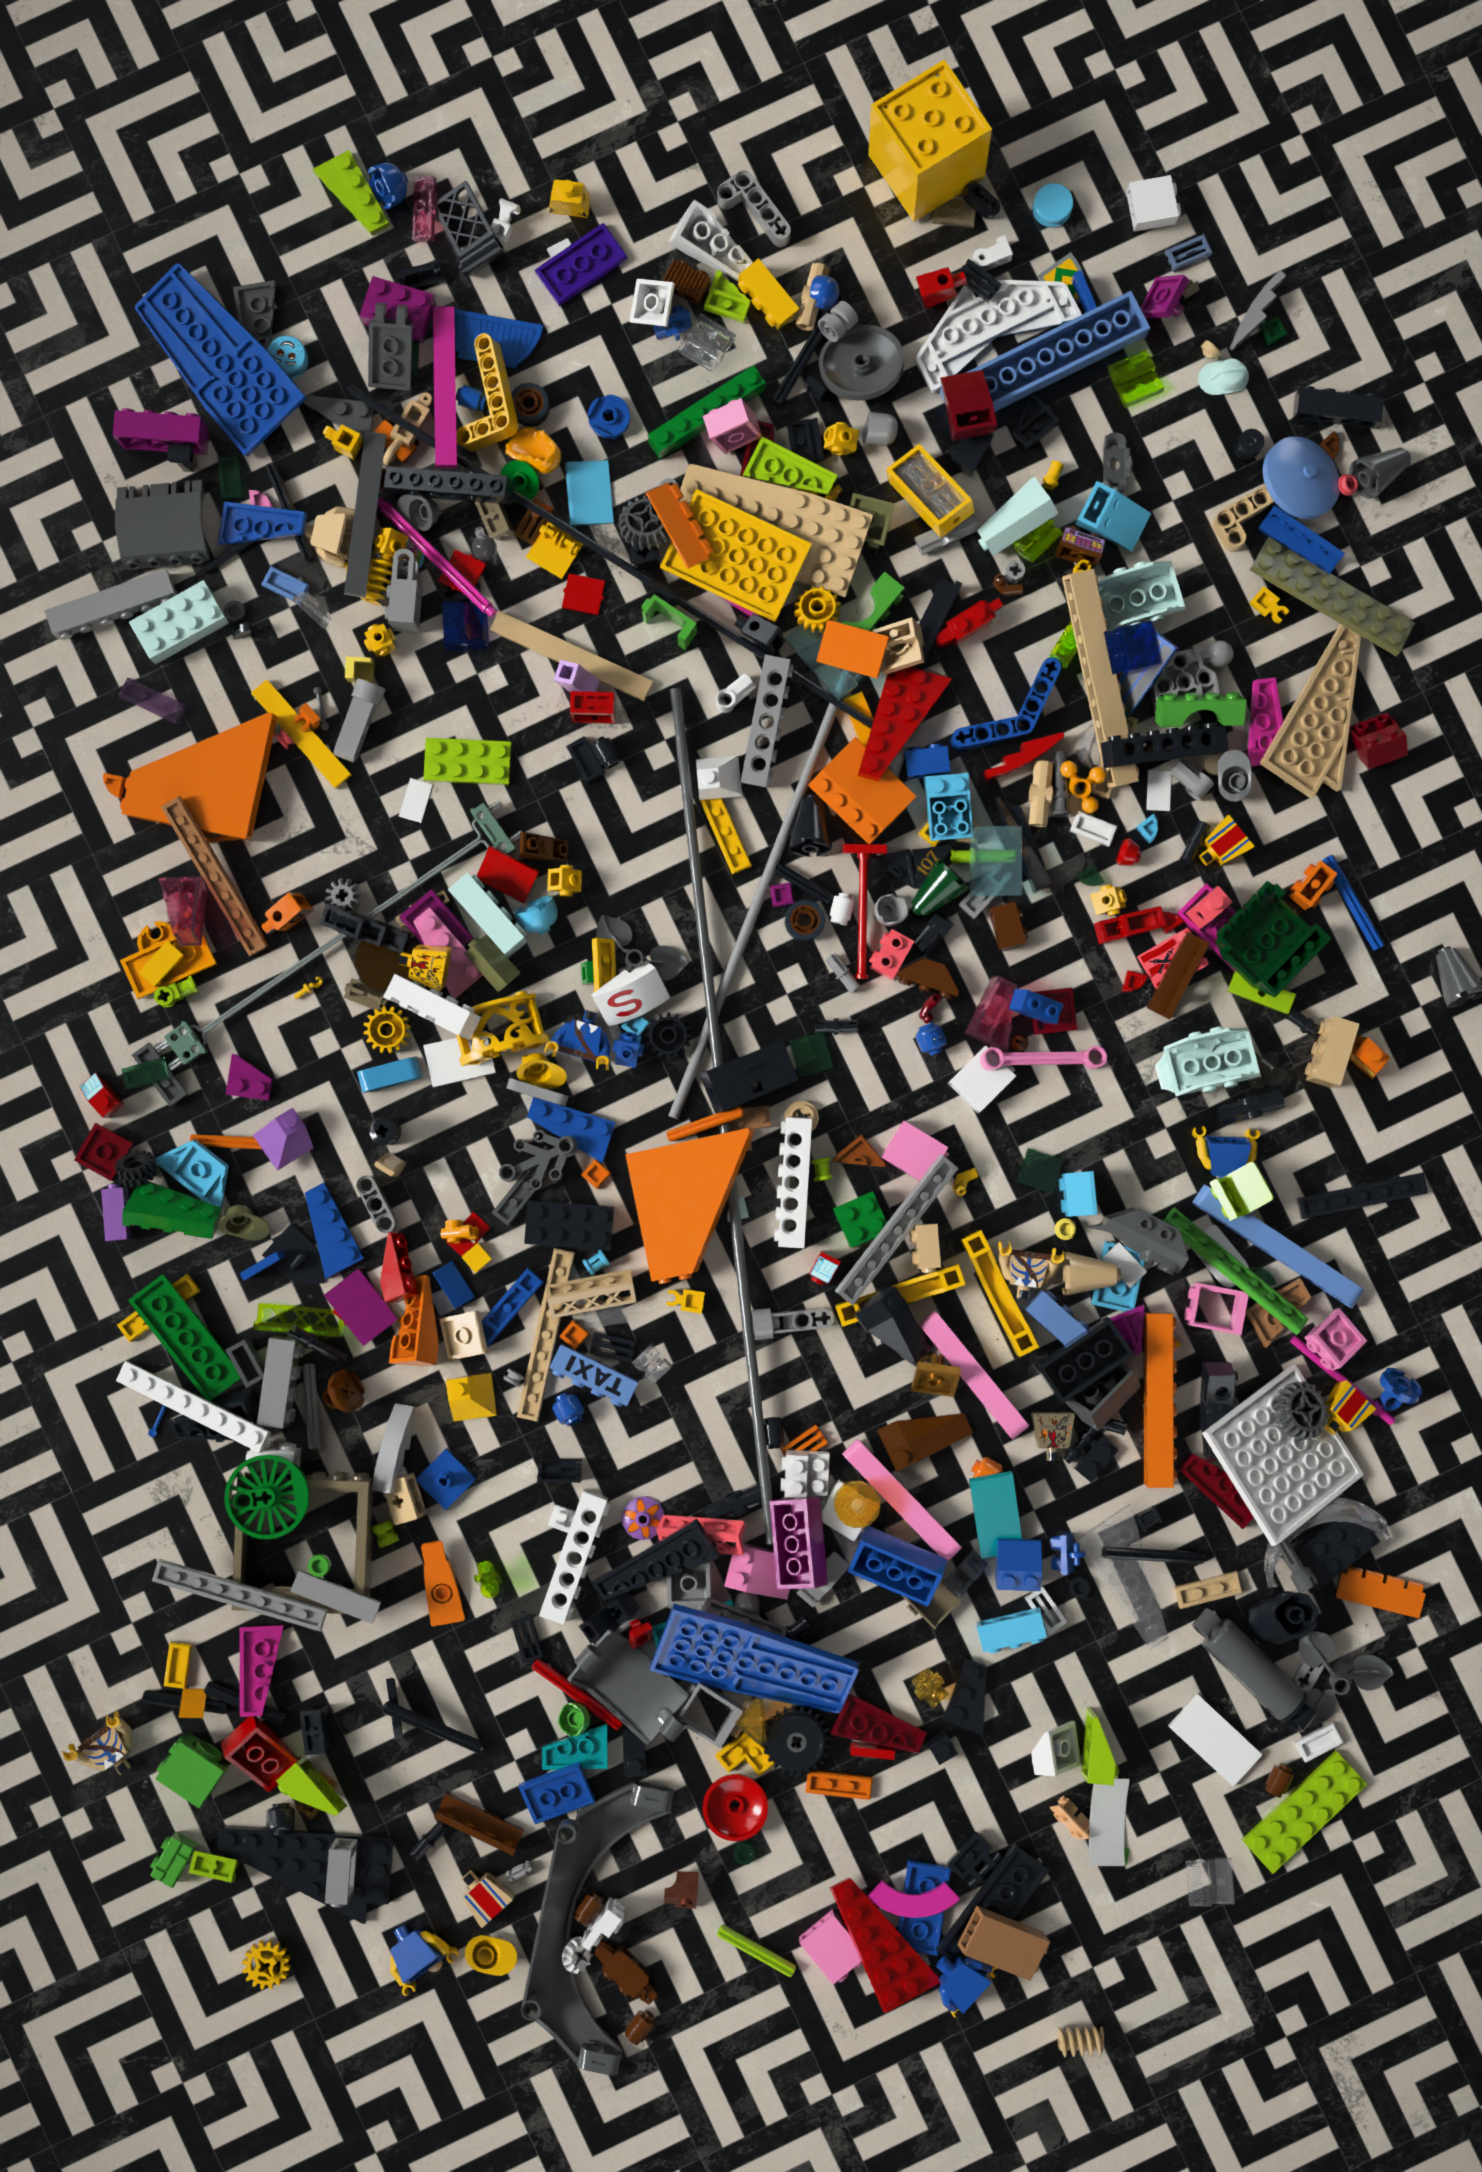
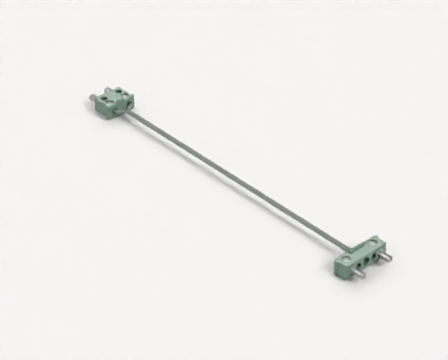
M500 800L488 808L484 803L475 809L471 808L470 812L475 818L472 826L477 832L478 838L365 916L375 917L480 843H484L488 848L490 845L485 840H480L481 833L475 825L476 822H478L494 847L508 855L516 850L513 844L520 840L519 835L522 831L517 832L510 838L506 836L492 816V813L503 806ZM339 933L205 1027L199 1028L197 1025H190L188 1022L182 1021L180 1026L164 1036L166 1040L157 1045L155 1049L158 1053H161L169 1046L172 1047L178 1058L168 1064L170 1070H174L182 1063L187 1065L200 1055L207 1054L208 1050L205 1047L207 1042L205 1034L347 935ZM193 1028H195L197 1031L203 1032V1043L198 1037V1035L195 1033ZM175 1034L178 1035V1039L176 1041L174 1040ZM187 1052H190L189 1058L186 1057Z

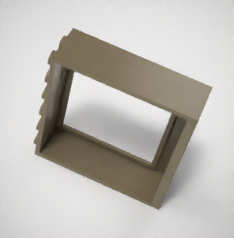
M249 1470L244 1472V1475L257 1484ZM257 1471L263 1481L261 1471ZM315 1471L313 1474L305 1475L311 1491L358 1492L354 1589L350 1590L370 1597L373 1530L371 1527H373L375 1493L371 1489L374 1477H369V1473H356L354 1476H348L347 1472H335L334 1475L329 1476L323 1471ZM276 1473L274 1483L282 1473ZM287 1474L278 1487L292 1479L291 1474ZM237 1477V1486L250 1489L248 1484ZM291 1484L283 1490H293V1485ZM246 1494L241 1496V1502L244 1505H249V1496ZM249 1511L239 1516L244 1523L248 1520ZM235 1526L233 1581L246 1584L248 1535ZM275 1586L272 1590H266L328 1609L327 1613L346 1614L290 1592L292 1587ZM232 1605V1610L250 1611Z

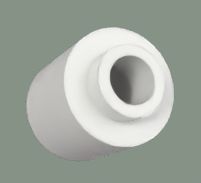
M839 893V896H834L829 915L831 916L830 922L847 926V922L851 919L855 902L851 899V895Z

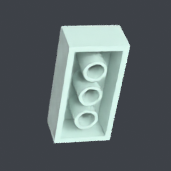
M203 580L131 620L129 624L149 659L154 664H157L229 624V621L225 617L211 589Z
M467 872L448 890L509 959L528 942L525 939L527 934L518 923L515 925L511 923L513 918L504 907L500 909L497 907L499 902L489 890L486 893L482 890L485 886L475 874L471 877Z

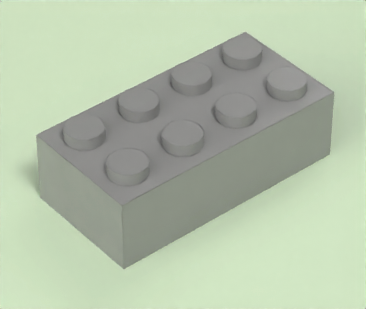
M284 1336L269 1338L257 1425L283 1429L291 1425V1422L295 1420L296 1409H293L294 1400L298 1399L299 1387H296V1383L302 1373V1366H299L300 1357L304 1356L305 1348L301 1343L292 1338Z

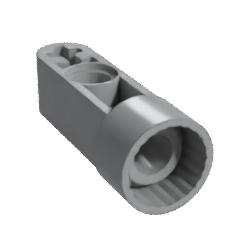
M357 678L351 694L353 699L334 748L335 756L353 763L356 762L376 707L381 704L385 688Z
M825 1307L772 1313L770 1308L751 1310L754 1340L771 1339L775 1333L828 1328L834 1322V1314ZM822 1312L829 1316V1318L825 1319V1323L818 1319L814 1320L815 1324L812 1325L813 1318L811 1313H813L814 1317H821ZM801 1314H805L808 1318L807 1323L803 1326L797 1324V1317ZM779 1316H782L783 1328H780Z

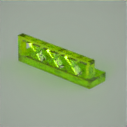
M258 1303L257 1320L254 1321L253 1330L288 1333L289 1329L294 1331L293 1325H297L301 1329L313 1332L316 1335L341 1337L343 1336L344 1321L339 1318L338 1327L330 1326L325 1321L326 1317L333 1314L334 1309ZM263 1308H271L277 1316L271 1321L262 1320ZM277 1309H283V1311L279 1313ZM288 1310H293L299 1317L293 1323H287L282 1317ZM298 1311H306V1312H304V1313L301 1315ZM309 1312H315L320 1318L314 1325L308 1324L303 1318ZM320 1313H327V1314L322 1317ZM278 1318H280V1320H281L282 1322H275V1321H276ZM301 1320L304 1324H299L297 1322ZM320 1322H323V1323L325 1324V1326L318 1325V1324H319Z

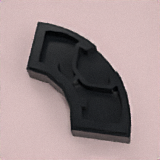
M386 1679L389 1701L399 1705L395 1679ZM391 1717L395 1740L402 1739V1722Z

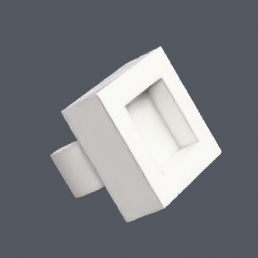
M555 1504L548 1526L568 1533L576 1511Z

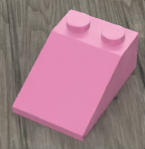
M743 1543L744 1554L731 1555L724 1587L787 1599L790 1589H777L774 1550Z

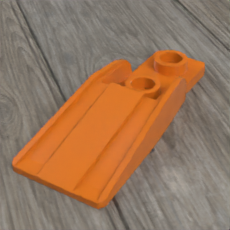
M443 1541L423 1543L421 1549L425 1563L424 1580L431 1626L464 1621L465 1615L456 1575L450 1560L446 1559Z

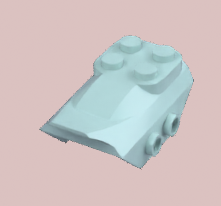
M1142 561L1135 564L1134 568L1126 570V567L1116 569L1113 571L1114 574L1099 580L1098 591L1103 599L1102 610L1108 623L1107 633L1129 626L1130 629L1140 627L1142 622L1151 620V623L1158 622L1164 619L1163 616L1186 609L1172 561L1150 563Z
M1221 1026L1210 1029L1209 1033L1202 1034L1201 1031L1191 1033L1189 1037L1165 1046L1162 1058L1155 1065L1161 1089L1174 1092L1176 1096L1203 1090V1093L1215 1091L1216 1087L1224 1085L1225 1088L1237 1086V1082L1261 1077L1248 1027L1223 1029Z

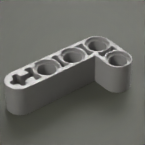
M741 170L718 187L717 201L722 209H731L742 201L775 246L785 247L789 244L791 228L788 222L749 171ZM745 181L748 185L743 187L739 183ZM728 193L732 197L729 199H725L722 197V195ZM758 198L761 202L753 203L751 200ZM772 215L774 218L771 220H766L764 216Z

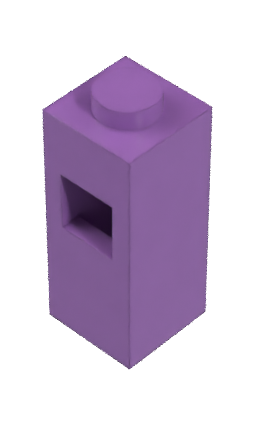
M109 1184L108 1189H101L105 1241L132 1239L131 1225L130 1227L122 1226L123 1209L129 1201L128 1188H121V1184Z

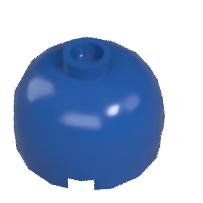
M381 163L370 167L368 174L371 173L372 179L369 180V185L377 202L381 203L382 201L386 205L383 207L385 209H390L401 203L407 193L408 179L406 174L392 163Z

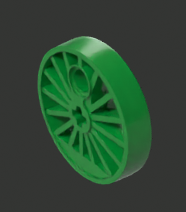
M273 1454L255 1456L241 1463L231 1474L225 1489V1506L231 1521L245 1534L259 1539H274L292 1531L303 1519L310 1501V1488L303 1471L290 1459ZM266 1459L274 1460L270 1479L268 1478ZM260 1460L263 1481L252 1462ZM279 1462H282L287 1467L274 1483ZM248 1467L257 1484L241 1473L243 1468ZM291 1471L292 1479L278 1487L287 1473ZM238 1477L253 1489L234 1485V1482ZM291 1484L293 1485V1490L281 1492ZM232 1490L238 1491L234 1499H232ZM267 1492L272 1498L268 1500L263 1498V1495ZM242 1494L249 1496V1505H244L241 1502ZM294 1495L295 1500L282 1496ZM283 1503L296 1506V1513ZM280 1509L296 1520L291 1526L288 1525ZM254 1510L245 1523L239 1518L243 1513ZM261 1510L257 1530H254L249 1525ZM273 1511L284 1530L276 1532ZM266 1513H268L270 1533L262 1532Z

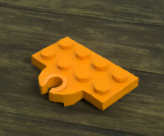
M155 921V926L161 930V935L157 939L151 937V928L148 925L142 929L137 939L139 952L120 960L137 999L140 1000L153 994L159 987H167L188 978L190 975H195L217 965L200 925L179 933L171 924ZM166 941H169L184 956L157 987H154L138 972Z

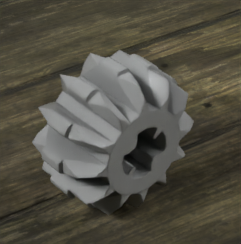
M340 878L338 886L332 882L331 886L334 889H326V892L331 894V896L326 897L325 901L347 910L350 908L355 912L357 909L353 906L354 903L361 905V901L356 898L361 897L362 893L355 892L359 886L357 884L352 885L350 879L344 884L343 879ZM343 892L348 895V897H345L344 902L339 898L343 895Z

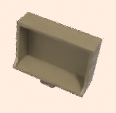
M942 1580L928 1607L902 1596L909 1603L907 1608L915 1616L919 1613L934 1629L962 1601L942 1584Z

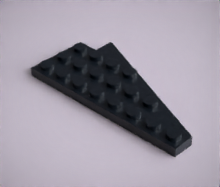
M223 1825L219 1827V1851L362 1924L367 1922L368 1903L388 1905L390 1903L394 1836L303 1830L287 1831V1836H274V1832H270L266 1828ZM336 1838L358 1839L354 1893L347 1905L332 1907L331 1904L325 1903L329 1849Z

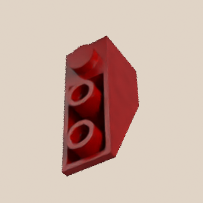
M389 1232L387 1236L380 1278L385 1302L399 1303L418 1295L417 1283L411 1267L412 1262L407 1251V1241L403 1233Z

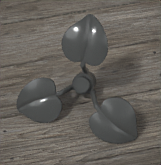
M606 915L601 916L597 926V938L615 939V952L620 949L627 954L625 963L629 973L631 969L639 967L642 962L648 961L656 968L661 980L668 981L675 978L688 964L687 958L681 952L669 946L661 945L653 948L650 951L651 961L643 957L642 952L637 949H625L623 946L628 945L632 939L630 926L620 919Z
M1312 1631L1305 1637L1300 1638L1299 1653L1304 1663L1312 1668H1316L1323 1663L1331 1674L1329 1684L1332 1689H1325L1321 1692L1317 1688H1311V1690L1304 1692L1307 1695L1305 1703L1317 1715L1307 1728L1323 1723L1334 1713L1336 1700L1333 1696L1327 1695V1693L1338 1695L1348 1693L1353 1676L1356 1685L1366 1691L1375 1690L1394 1675L1392 1669L1381 1658L1371 1654H1363L1354 1660L1355 1670L1351 1671L1348 1678H1346L1342 1673H1334L1326 1661L1334 1656L1336 1650L1335 1642L1328 1634Z

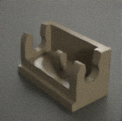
M475 502L490 539L494 538L500 541L504 535L512 536L516 534L503 504Z

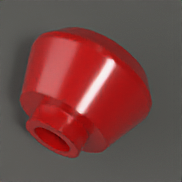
M1131 838L1124 839L1116 858L1119 866H1133L1134 863L1138 864L1141 858L1142 851H1139L1140 846Z

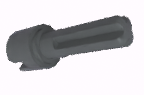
M1285 1538L1277 1547L1293 1572L1290 1578L1299 1593L1309 1590L1313 1587V1584H1318L1319 1582L1311 1568L1302 1564L1288 1539Z

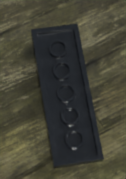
M1013 1843L998 1866L993 1870L936 1947L937 1952L945 1956L952 1963L958 1957L967 1958L968 1956L963 1954L957 1944L976 1906L1013 1920L1048 1874L1049 1868L1016 1843Z

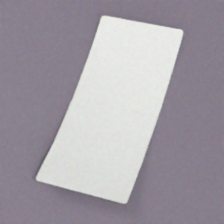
M1114 1779V1786L1093 1785L1089 1823L1090 1866L1125 1865L1124 1834L1129 1779Z

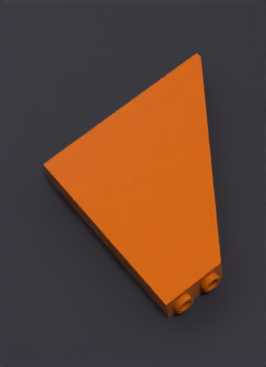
M268 712L131 771L130 776L125 781L126 794L125 798L123 797L121 800V814L132 818L171 825L161 806L181 796L202 832L251 842L278 717Z
M754 1128L741 1129L625 1154L651 1281L658 1280L659 1284L672 1282L671 1277L679 1276V1280L692 1278L691 1273L698 1272L753 1137Z

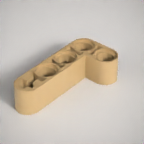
M1265 485L1222 509L1212 522L1213 530L1226 550L1235 552L1244 544L1246 534L1240 524L1276 504ZM1255 497H1261L1264 500V504L1257 503ZM1238 507L1244 508L1245 511H1246V514H1245V515L1240 514V513L1238 512L1237 508H1238ZM1219 518H1225L1228 521V525H1222ZM1230 536H1236L1239 543H1233L1230 540Z

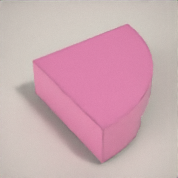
M249 490L251 505L274 508L266 495L256 490Z

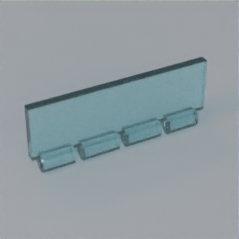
M802 624L785 637V641L839 701L858 686L857 682L862 676L859 673L816 662L823 636L819 637L823 633H820L819 629L812 633L810 627L804 630V624Z

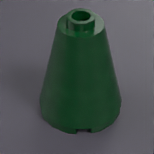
M941 858L936 861L911 901L913 904L911 909L919 917L921 915L927 917L970 889L952 868L945 865L946 863Z

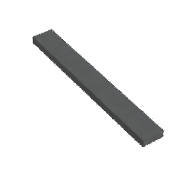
M365 431L344 595L366 597L386 434Z

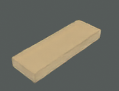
M1237 1571L1174 1587L1180 1609L1243 1593Z

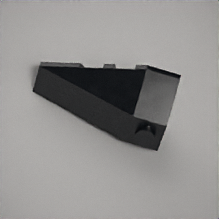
M882 1287L853 1313L866 1332L881 1340V1343L892 1348L899 1356L916 1367L918 1361L925 1362L933 1354L907 1302L896 1287Z
M252 1388L212 1402L257 1425L260 1404ZM185 1415L178 1416L168 1422L177 1440L203 1441V1439L216 1440V1442H223L224 1440H233Z

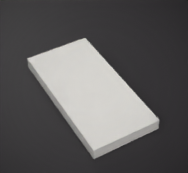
M1198 1694L1193 1697L1168 1725L1233 1787L1262 1756L1249 1741Z

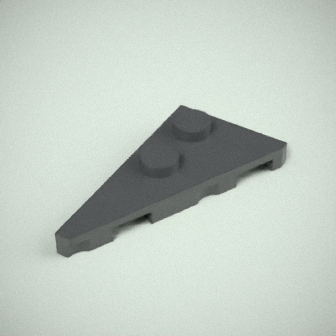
M305 395L307 399L303 403L307 407L319 412L340 427L342 424L360 433L363 440L365 431L372 432L374 409L365 403L356 400Z

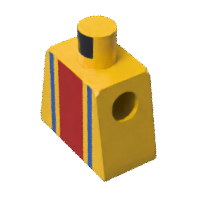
M1228 815L1204 839V847L1207 850L1199 855V859L1206 866L1214 860L1221 866L1249 851L1254 845L1231 816Z
M1347 1380L1336 1383L1325 1405L1329 1406L1326 1412L1330 1416L1327 1417L1329 1419L1328 1424L1324 1428L1333 1435L1338 1429L1342 1432L1351 1431L1371 1415L1376 1408Z

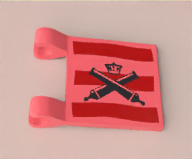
M1188 928L1137 956L1155 989L1160 983L1185 932L1191 933ZM1206 958L1201 959L1195 972L1209 964Z

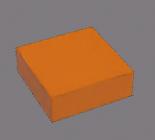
M595 1159L581 1175L598 1189L611 1172Z
M572 1320L559 1337L576 1350L590 1333L576 1321Z

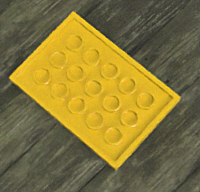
M696 489L689 503L694 517L690 518L689 521L697 519L705 534L699 538L700 541L707 538L714 552L708 555L710 557L708 560L687 569L673 542H671L660 565V569L776 623L812 543Z

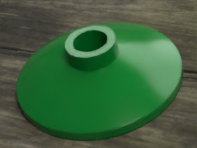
M513 460L507 463L501 470L500 475L508 476L515 483V490L530 500L537 495L540 482L538 474L532 465L525 461ZM521 476L524 478L525 483H522V482H521V480H520V477H521Z

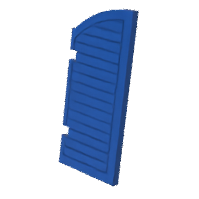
M454 309L455 352H458L457 357L459 359L478 362L474 342L478 335L486 333L500 344L505 367L517 369V366L524 362L537 346L544 326Z

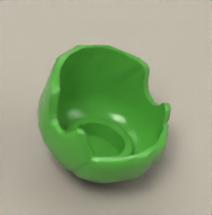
M575 1702L564 1705L558 1717V1724L561 1730L568 1736H578L584 1733L590 1725L588 1709L584 1705Z

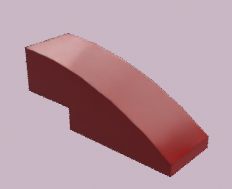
M1157 906L1095 923L1094 927L1099 944L1166 927L1162 907Z

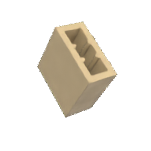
M914 1225L913 1230L909 1232L910 1243H914L915 1251L911 1252L912 1264L916 1265L917 1269H921L923 1273L936 1272V1268L941 1267L938 1225Z

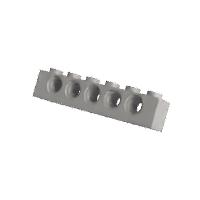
M765 655L741 783L766 787L767 783L771 784L773 771H770L771 762L775 763L777 756L774 744L775 741L780 740L782 730L778 728L779 720L784 719L786 709L782 707L783 698H788L790 686H786L787 677H792L794 665L790 664V659ZM778 673L781 675L782 682L779 685H772L770 683V676L772 674ZM771 694L778 698V703L773 707L768 706L765 701L766 697ZM771 716L774 719L773 726L770 728L763 727L761 723L763 717ZM767 737L769 739L770 745L767 749H760L757 742L759 738ZM757 758L765 760L766 766L763 770L759 771L754 768L753 763Z

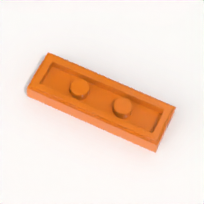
M809 1769L805 1792L870 1800L873 1777Z

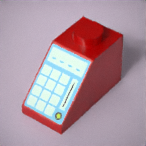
M97 1072L79 1086L87 1101L102 1118H110L124 1105L122 1100Z
M820 1251L809 1272V1275L812 1276L811 1280L821 1286L824 1282L829 1284L841 1261Z

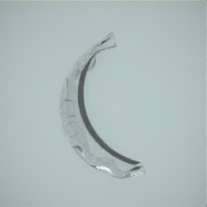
M1338 1497L1286 1537L1290 1543L1298 1534L1312 1526L1325 1522L1344 1521L1365 1526L1377 1532L1388 1541L1394 1539L1386 1519L1381 1514L1355 1500ZM1268 1542L1264 1570L1268 1588L1274 1589L1278 1586L1273 1574L1277 1562L1281 1559V1552L1277 1545L1271 1546L1270 1542Z

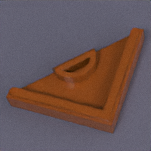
M862 1134L831 1159L835 1163L885 1167L887 1165Z

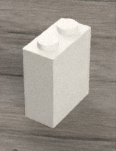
M984 1046L948 1082L977 1113H980L1016 1077L1013 1073L1015 1069L1011 1065H1002L994 1071L985 1070L981 1066L980 1056L989 1049L987 1046ZM989 1052L986 1054V1061L991 1066H997L998 1057L996 1054Z

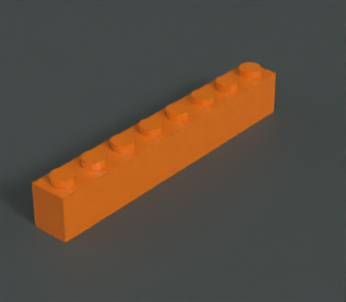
M1170 1312L1144 1313V1485L1147 1488H1174V1482H1177V1470L1174 1469V1460H1177V1449L1173 1445V1439L1177 1438V1427L1173 1426V1417L1177 1416V1406L1173 1404V1395L1177 1394L1176 1382H1173V1374L1177 1372L1176 1361H1173V1352H1176L1177 1349L1176 1339H1173V1330H1176L1177 1323L1176 1318Z

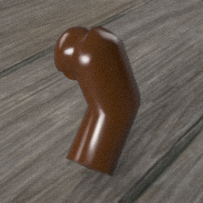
M997 574L994 577V588L1002 595L1023 594L1022 583L1010 585L1002 574Z

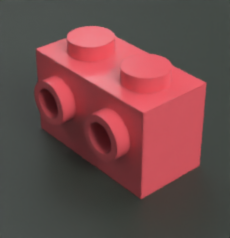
M891 929L890 933H884L879 942L883 946L879 952L874 951L869 962L872 963L870 969L893 980L914 941Z

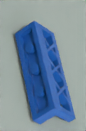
M1275 505L1257 529L1328 574L1331 573L1345 554Z

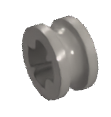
M508 1368V1375L504 1376V1379L515 1386L521 1387L522 1384L520 1382L525 1379V1376Z

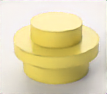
M1061 1219L1055 1225V1234L1062 1240H1069L1076 1234V1225L1070 1219Z

